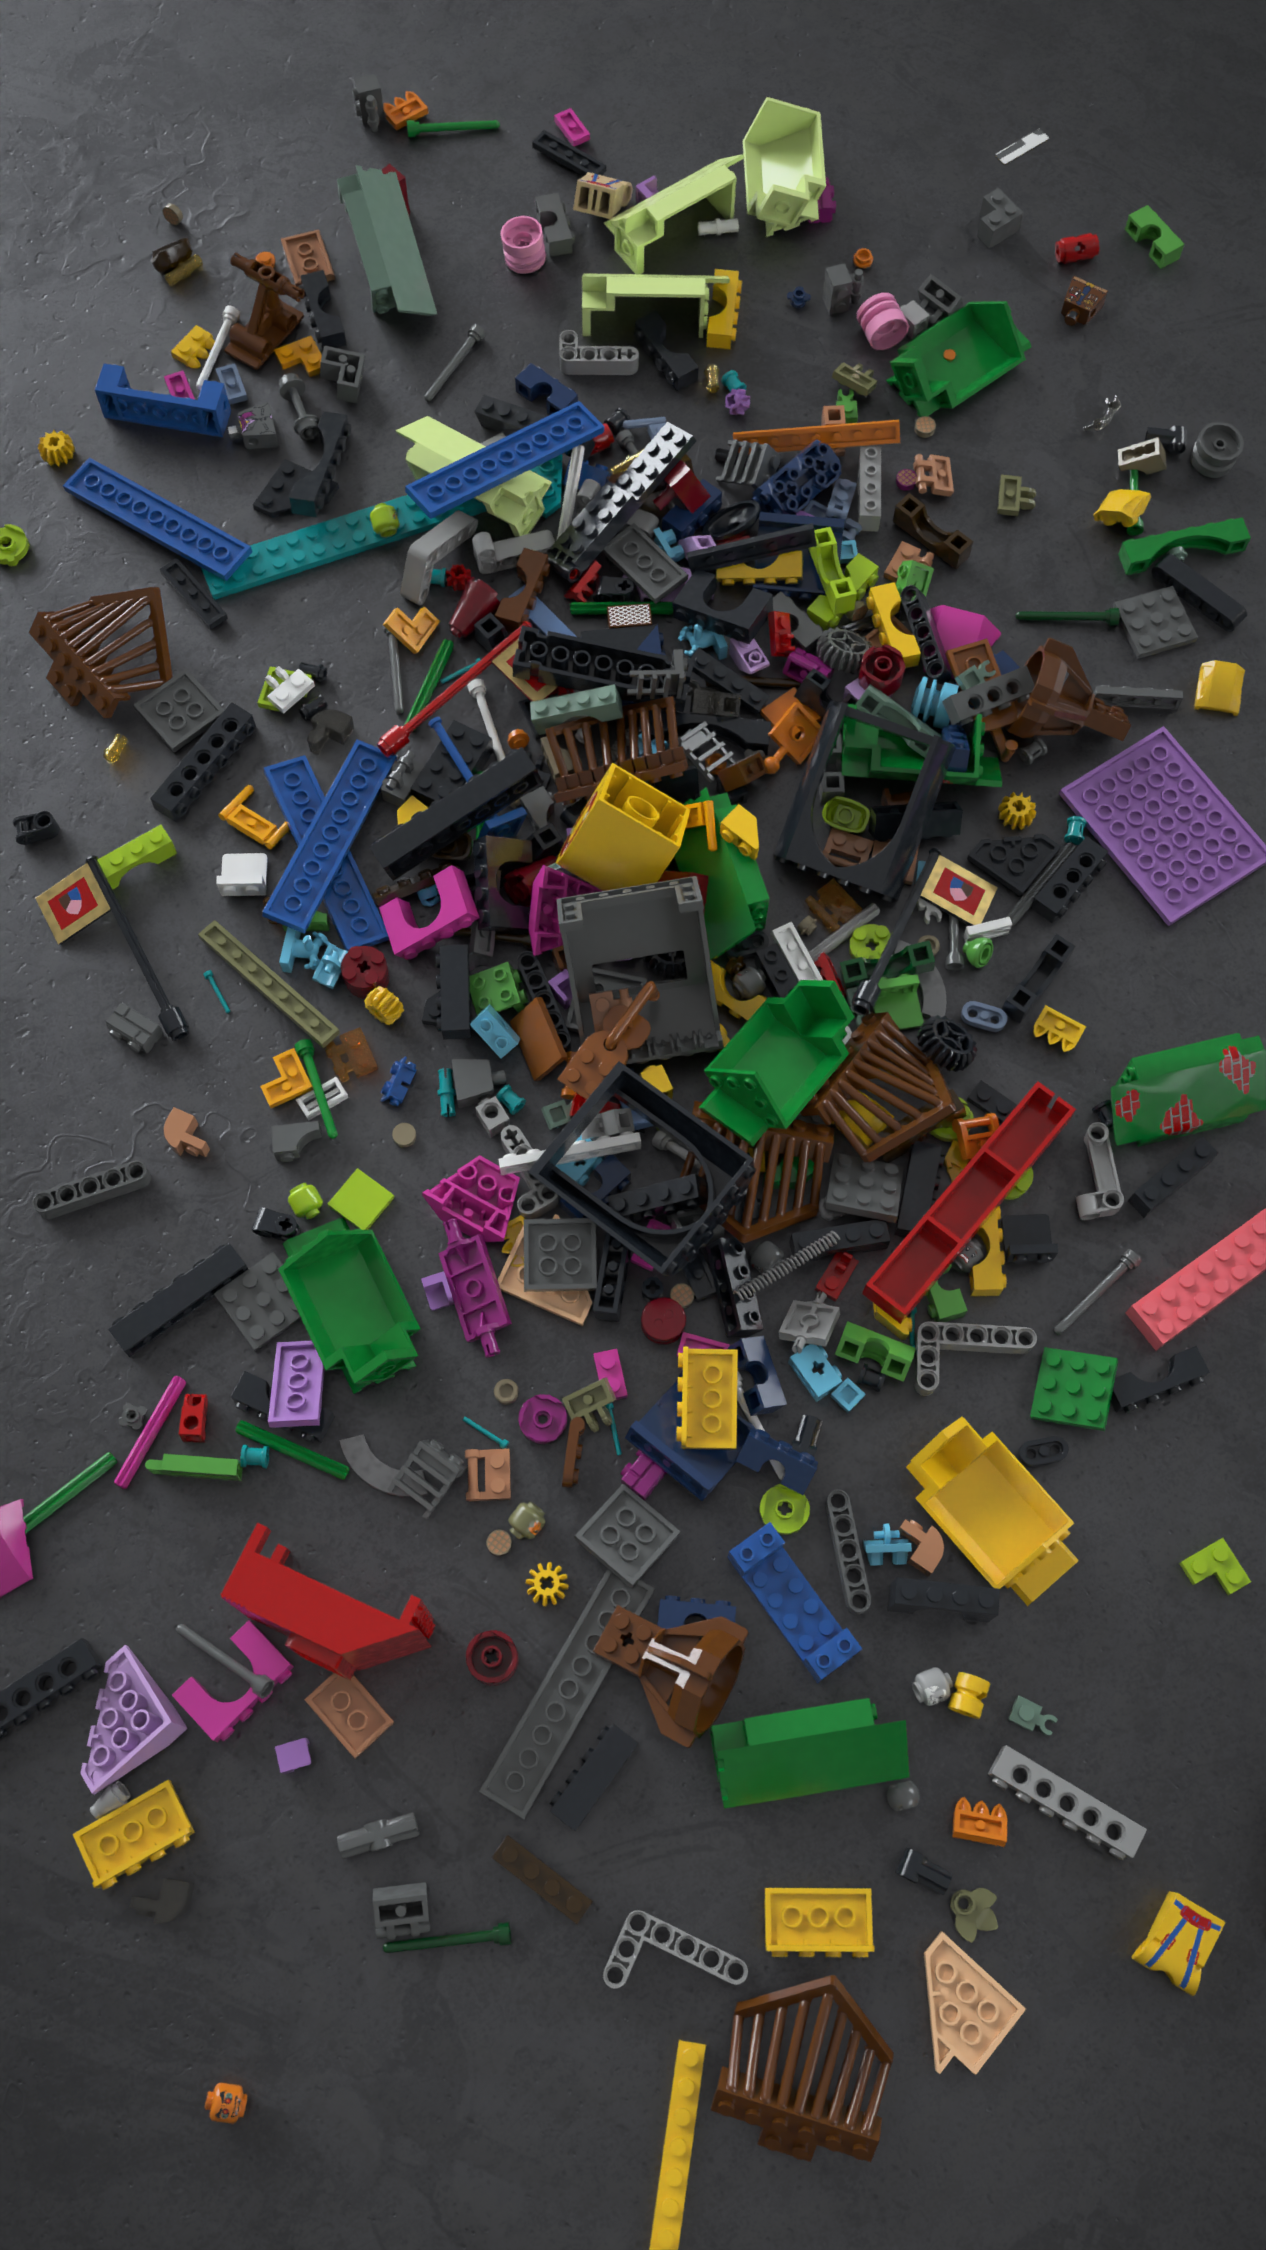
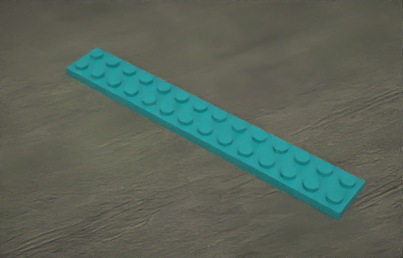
M408 495L383 502L396 509L400 522L397 532L390 537H381V535L374 532L370 520V513L376 506L374 505L250 545L252 553L227 581L202 567L201 569L212 598L216 600L431 530L458 510L469 516H474L486 512L487 509L483 502L472 498L430 519Z

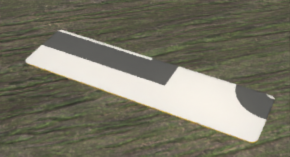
M1038 129L995 154V156L1003 164H1007L1046 141L1049 137L1041 129Z

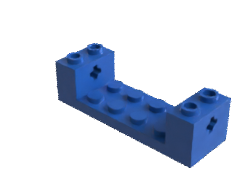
M103 364L95 387V393L104 418L223 437L231 413L225 385L217 381L204 380L198 400H194L192 398L131 389L124 367Z
M769 1522L730 1550L727 1558L812 1677L819 1683L862 1650V1647L848 1628L843 1630L787 1554L783 1548L784 1540L771 1522Z

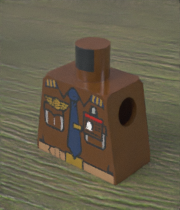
M1073 276L1061 314L1066 316L1064 319L1065 323L1069 326H1074L1076 322L1083 325L1087 324L1104 306L1108 291Z

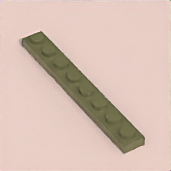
M216 920L198 934L200 940L322 1048L326 1047L340 1034L339 1029Z

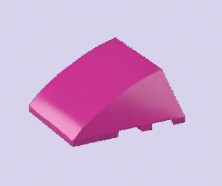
M945 605L930 608L945 653L947 650L986 638L991 647L1001 636V632L984 615ZM942 669L938 670L936 675L940 674Z
M543 865L533 882L528 928L533 955L542 954L541 952L563 945L558 921L557 899L602 891L589 883Z
M479 1155L459 1168L457 1173L448 1179L444 1178L431 1190L427 1189L422 1192V1196L440 1220L447 1221V1224H449V1219H458L460 1231L470 1237L480 1234L483 1235L485 1242L504 1241L520 1177L513 1173L501 1175L500 1166Z
M23 1499L0 1506V1597L33 1579L30 1551L26 1543L25 1530H27V1526L23 1519Z

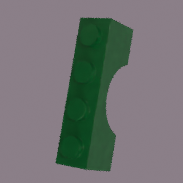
M930 941L906 946L900 952L893 954L882 977L890 979L897 978L902 974L916 975L934 971L935 959ZM859 957L840 962V974L845 992L846 989L858 987L860 982L869 980L879 958L866 959Z

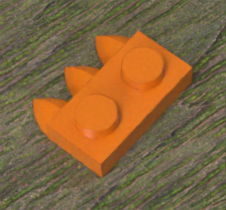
M406 91V100L395 97V106L389 103H384L383 105L386 119L396 131L406 126L407 120H417L429 114L428 107L413 92Z
M962 1797L957 1802L953 1813L952 1837L1005 1847L1007 1842V1814L1001 1804H998L993 1808L991 1815H989V1810L983 1801H979L972 1811L968 1800Z

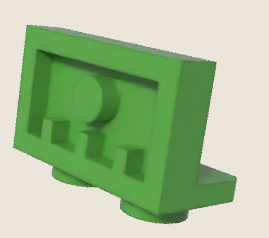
M913 560L903 561L898 569V579L896 582L899 595H901L902 590L906 586L914 585L926 597L934 568Z

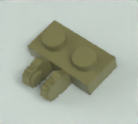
M843 362L833 371L832 378L841 385H845L864 396L870 394L876 388L878 382L872 378L873 370L869 369L862 373L863 365L860 363L851 367Z
M1001 475L997 514L1018 516L1019 508L1023 510L1033 509L1036 506L1035 500H1033L1036 496V489L1021 487L1022 477Z
M603 1378L562 1398L571 1420L575 1417L584 1416L593 1432L599 1431V1424L592 1413L593 1411L598 1410L605 1425L609 1426L613 1422L605 1405L617 1399L607 1378Z

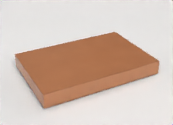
M319 230L281 239L297 287L302 284L300 275L324 270L327 281L335 280V274Z
M333 1673L305 1699L308 1705L355 1759L395 1723L354 1675L351 1680H348Z

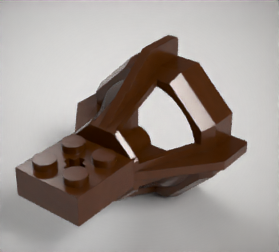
M1048 638L1045 645H1040L1025 664L1035 687L1032 693L1029 694L1030 698L1021 703H1018L1017 700L1014 701L1018 716L1013 724L1005 726L1007 732L1022 738H1032L1034 735H1075L1085 725L1124 741L1131 727L1127 719L1128 716L1123 713L1124 710L1114 705L1111 708L1105 706L1102 700L1095 698L1073 647ZM1066 671H1067V672L1069 673V675H1068V677H1067V679H1066V681H1065V683H1064V685H1063V682H1064V679H1065V675H1066Z
M617 1605L593 1652L600 1658L640 1678L661 1734L686 1748H690L695 1738L700 1739L719 1717L737 1681L746 1649L743 1644L749 1632L746 1628L722 1616L670 1629L661 1628ZM632 1636L634 1640L633 1645L628 1644L625 1647V1639ZM672 1694L670 1705L668 1706L667 1701Z

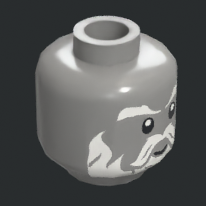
M934 1667L918 1673L915 1677V1682L912 1683V1687L919 1702L932 1706L949 1698L950 1688L953 1687V1683L947 1672L943 1673L939 1668Z

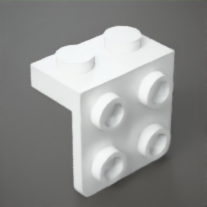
M264 853L224 854L222 857L221 876H217L216 882L221 896L266 895L267 855Z

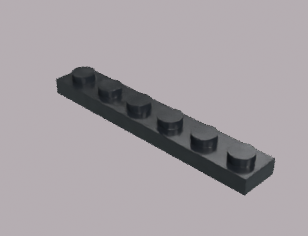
M811 523L687 552V559L692 575L696 569L707 572L817 546L814 526Z

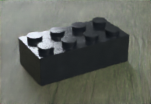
M453 720L446 732L471 773L475 775L478 771H482L494 751L492 737ZM442 741L439 742L410 788L411 795L428 808L435 800L443 799L449 795L453 788L461 787L467 783Z

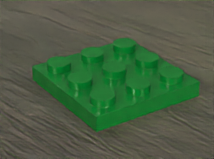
M1044 1347L1030 1414L1031 1419L1105 1431L1118 1359Z

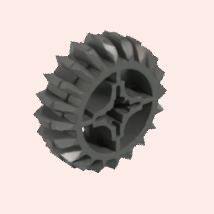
M838 627L835 629L829 628L824 630L818 639L816 654L830 668L843 671L845 674L848 672L859 674L862 657L872 647V643L867 641L866 637H861L860 633H854L853 630L848 631L845 628L842 630Z

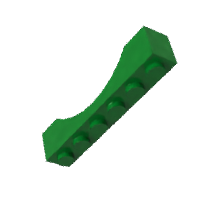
M1243 517L1231 518L1223 522H1211L1203 526L1188 527L1179 531H1168L1164 534L1149 535L1140 539H1129L1122 543L1118 555L1125 574L1130 575L1146 571L1152 563L1166 555L1174 547H1183L1184 549L1204 548L1227 555L1245 551L1251 537Z

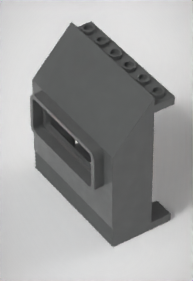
M696 876L557 899L559 928L562 935L581 1045L591 1034L595 1033L589 998L590 993L597 992L592 965L683 950L687 977L655 983L660 993L659 999L657 1001L648 1000L639 1012V1015L645 1018L651 1026L650 1035L640 1048L628 1050L627 1064H644L649 1062V1060L655 1059L668 1060L680 1055L692 1056L695 1053L704 1051L712 1053L724 1048L703 913L704 905ZM644 985L625 988H628L629 997H632V1000H634ZM613 989V999L620 998L619 989Z

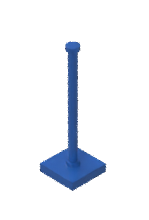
M435 717L431 719L428 723L430 728H434L466 782H468L473 774L443 728L441 718ZM520 807L500 816L495 814L489 818L490 820L485 821L478 838L483 836L513 838L517 836L527 812L523 807Z

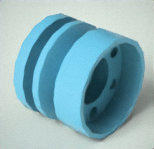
M923 677L915 691L911 714L917 718L919 713L924 714L922 719L924 723H926L929 716H933V727L940 729L948 727L950 719L942 701L956 694L959 685L945 682L941 691L936 690L937 680L933 679L930 689L926 688L928 678Z

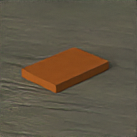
M536 997L509 1021L512 1029L520 1037L519 1046L534 1081L542 1080L567 1058L542 997Z

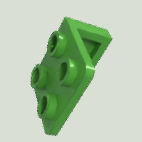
M509 962L470 976V993L477 1015L489 1004L497 1012L514 1007L519 1013L526 1007V1003L529 1001L525 990H521L520 982H522L521 974Z
M902 974L897 978L890 979L881 977L878 983L881 994L874 1007V1013L888 1012L899 1027V1031L919 1028L924 1023L917 996V989L920 983L918 974Z

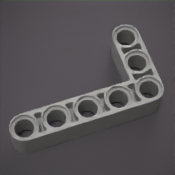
M458 510L416 540L410 546L407 553L400 595L417 605H422L428 596L434 564L469 539L477 529L478 520Z
M924 1322L915 1333L914 1388L922 1396H929L935 1391L939 1384L940 1350L1027 1354L1036 1344L1037 1335L1034 1330L1027 1327ZM929 1331L933 1339L927 1340L923 1338L921 1332ZM946 1333H954L957 1337V1340H948L946 1337ZM975 1333L979 1335L981 1342L976 1343L972 1341L970 1334ZM1001 1335L1005 1339V1344L997 1343L994 1336ZM1019 1337H1026L1029 1340V1345L1021 1344ZM927 1354L931 1356L933 1362L929 1364L923 1362L921 1355ZM921 1379H930L932 1387L923 1386Z
M634 1910L629 1913L603 1973L604 1981L610 1988L616 1989L623 1986L627 1981L644 1940L731 1984L737 1985L744 1982L748 1975V1968L741 1959L644 1911ZM639 1914L645 1918L646 1924L641 1931H635L630 1926V1920L634 1915ZM662 1926L666 1927L670 1933L669 1939L665 1943L657 1942L654 1936L656 1929ZM683 1939H690L694 1944V1949L689 1955H683L679 1951V1943ZM626 1940L634 1945V1953L629 1957H624L619 1952V1945ZM708 1951H715L718 1955V1962L713 1967H707L703 1961V1957ZM733 1963H739L743 1969L742 1975L738 1979H731L728 1975V1968ZM612 1967H619L623 1972V1978L618 1983H612L608 1979L607 1974Z

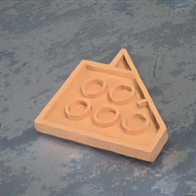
M555 1214L553 1219H560L559 1215ZM523 1225L498 1278L501 1291L583 1326L592 1307V1300L588 1291L524 1292V1265L521 1267L510 1266L515 1255H518V1257L514 1260L513 1264L524 1263L521 1257H524Z
M940 1932L924 1952L935 2071L940 2074L953 2056H955L976 2075L1026 2008L947 1935Z

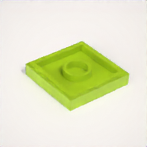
M357 1168L327 1204L355 1227L368 1230L395 1196Z

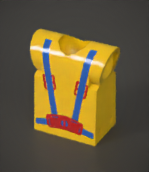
M1169 1891L1148 1933V1938L1136 1949L1132 1959L1151 1971H1164L1173 1985L1194 1996L1199 1987L1201 1969L1204 1967L1226 1922L1179 1893Z

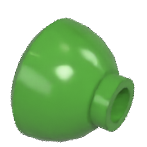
M979 937L965 942L963 953L966 954L968 961L974 967L982 968L989 962L993 953L991 939Z

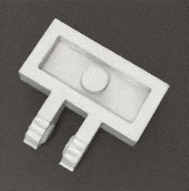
M278 666L274 671L284 682L279 685L270 675L265 677V681L274 689L267 696L268 701L284 714L315 685L314 681L300 669L289 676L285 670Z

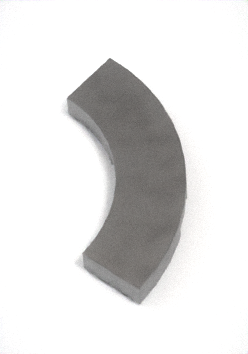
M899 940L894 954L911 944ZM934 967V971L918 974L923 1000L922 1016L926 1018L935 1017L936 1015L943 1017L946 1012L945 986L939 971Z
M364 1434L339 1440L345 1458L351 1468L364 1482L381 1492L398 1497H411L398 1486H396L393 1492L387 1490L392 1483L391 1481L398 1475L400 1470L391 1468L377 1459L369 1449ZM423 1470L414 1471L425 1479ZM405 1473L401 1480L421 1496H427L428 1490Z

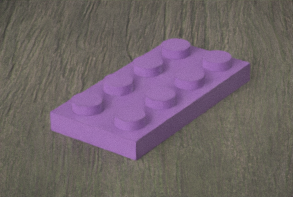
M312 1341L277 1342L268 1416L270 1428L320 1425L325 1368Z

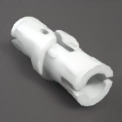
M717 218L715 221L698 222L699 236L716 234L718 236L721 233L738 232L739 229L737 218L729 220Z

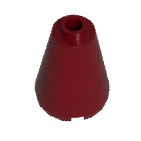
M471 577L448 624L451 628L449 630L450 633L460 639V637L466 638L475 631L474 624L490 612L493 615L497 612L501 600L499 601L496 598L498 593L482 580L478 579L475 582L474 577Z
M549 855L510 871L504 876L503 879H506V882L503 884L504 889L515 905L520 903L522 906L531 907L532 888L535 878L543 865L549 866L556 863L557 856Z

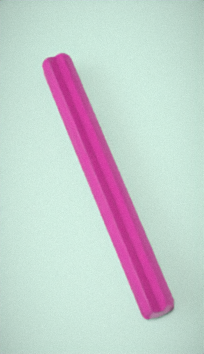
M179 1376L172 1378L114 1480V1484L118 1487L126 1489L185 1387L186 1381Z

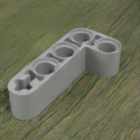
M565 330L560 334V370L564 374L633 375L638 371L639 353L634 347L578 346V336L575 331Z
M592 479L584 480L576 496L577 515L581 513L601 489L599 483ZM638 509L620 529L619 533L635 523L651 539L654 534L653 530L659 524V519L649 512Z
M549 530L492 542L488 532L477 533L472 538L473 553L479 572L482 574L517 567V562L523 548L548 554L552 551L550 547L555 543L553 534Z
M509 1125L502 1130L501 1142L507 1154L515 1153L521 1155L533 1149L517 1126ZM509 1137H511L512 1139L516 1138L517 1147H515L511 1139H508ZM529 1170L519 1172L530 1189L517 1202L519 1216L522 1215L525 1219H537L558 1205L559 1195L539 1180L531 1179ZM552 1192L555 1196L552 1199H545L543 1194ZM526 1204L534 1206L532 1211H524L522 1208Z

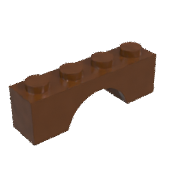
M523 548L517 562V577L526 586L520 594L511 598H502L495 614L496 619L505 627L506 631L513 633L523 624V621L529 622L530 610L533 611L536 606V595L541 593L544 576L547 577L550 572L551 565L548 564V554Z

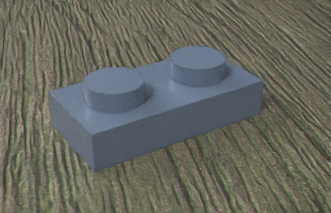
M236 364L216 368L220 383L225 385L229 404L232 405L248 400Z

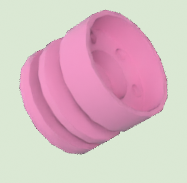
M519 216L508 220L501 230L506 265L510 270L522 274L532 273L540 269L546 259L541 224L536 219L528 216Z
M880 293L870 297L857 311L856 318L863 332H865L871 347L875 350L892 348L908 333L909 324L895 297L890 293Z

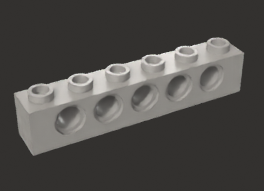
M1007 1745L1001 1747L988 1773L993 1778L992 1782L1005 1790L1007 1787L1016 1791L1015 1796L1028 1804L1030 1801L1040 1806L1038 1809L1040 1812L1051 1818L1056 1815L1063 1820L1062 1825L1074 1832L1079 1829L1087 1834L1085 1838L1097 1846H1100L1102 1843L1109 1847V1853L1120 1860L1134 1858L1147 1831L1146 1828ZM1015 1769L1022 1770L1025 1775V1779L1021 1784L1017 1783L1013 1778ZM1040 1782L1044 1783L1048 1789L1045 1798L1040 1797L1036 1791V1787ZM1063 1796L1067 1797L1071 1802V1808L1068 1812L1060 1807V1799ZM1087 1810L1094 1815V1823L1091 1826L1087 1825L1083 1820V1815ZM1109 1825H1114L1117 1828L1118 1835L1115 1840L1110 1839L1107 1835Z

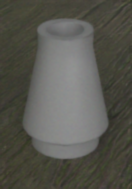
M116 1781L114 1784L111 1783L95 1804L90 1807V1812L98 1820L125 1805L131 1797L130 1792L120 1781Z

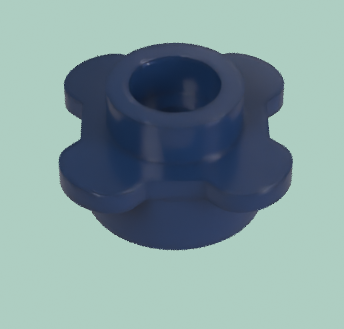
M798 286L793 292L787 293V299L790 300L793 307L802 308L805 306L806 301H810L811 295L807 294L803 287Z

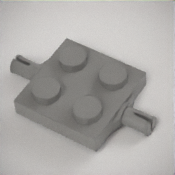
M819 1291L814 1301L803 1302L793 1300L779 1330V1339L794 1341L792 1351L795 1353L798 1351V1354H800L806 1343L827 1346L839 1319L840 1307L824 1304L827 1298L824 1292L821 1293Z

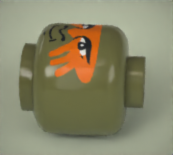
M531 1501L528 1504L520 1503L508 1519L509 1524L512 1526L510 1532L520 1540L523 1537L533 1539L545 1524V1518L543 1517L545 1512Z

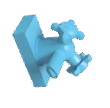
M699 624L694 625V633L691 632L693 629L692 625L689 627L684 626L681 630L678 640H689L692 647L690 651L685 650V655L691 658L698 648L702 649L712 646L719 660L727 658L728 645L723 635L707 629L703 630Z
M287 927L279 961L282 971L292 973L296 957L309 959L310 963L304 965L305 969L311 968L316 970L321 961L317 956L320 946H328L330 943L323 933L314 931L312 935L316 938L313 942L310 935H306L303 940H300L301 932Z

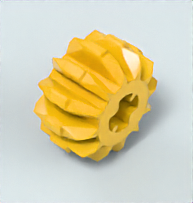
M53 429L51 434L45 432V437H40L38 450L44 462H48L50 466L55 463L60 466L63 462L67 464V459H73V453L75 452L74 444L71 437L65 435L62 430L57 433Z
M1012 792L1010 797L1005 796L998 810L1000 812L999 819L1004 820V826L1010 824L1012 830L1016 826L1022 830L1025 825L1029 826L1032 824L1036 816V803L1030 802L1031 796L1025 798L1023 797V792L1019 796Z
M381 986L370 991L364 1000L365 1007L369 1010L370 1014L380 1020L381 1023L387 1025L397 1021L404 1012L403 1004L399 1001V998L387 988Z
M548 1562L547 1570H543V1566L540 1563L537 1565L539 1573L534 1570L529 1572L535 1579H526L527 1585L534 1586L527 1590V1594L532 1595L536 1593L533 1598L534 1603H537L542 1597L543 1607L547 1606L548 1599H551L553 1605H557L555 1596L557 1595L560 1599H564L565 1595L560 1589L568 1590L569 1588L568 1584L560 1583L568 1578L567 1574L559 1575L562 1570L560 1566H557L552 1571L551 1562ZM549 1579L553 1580L551 1581L552 1589L548 1587L545 1590L542 1589L543 1584L541 1582L543 1580L546 1582Z

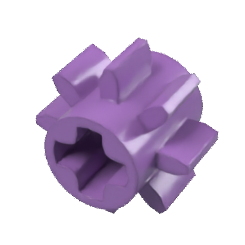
M731 389V393L726 396L725 407L730 409V414L744 415V411L750 407V396L745 395L746 390Z

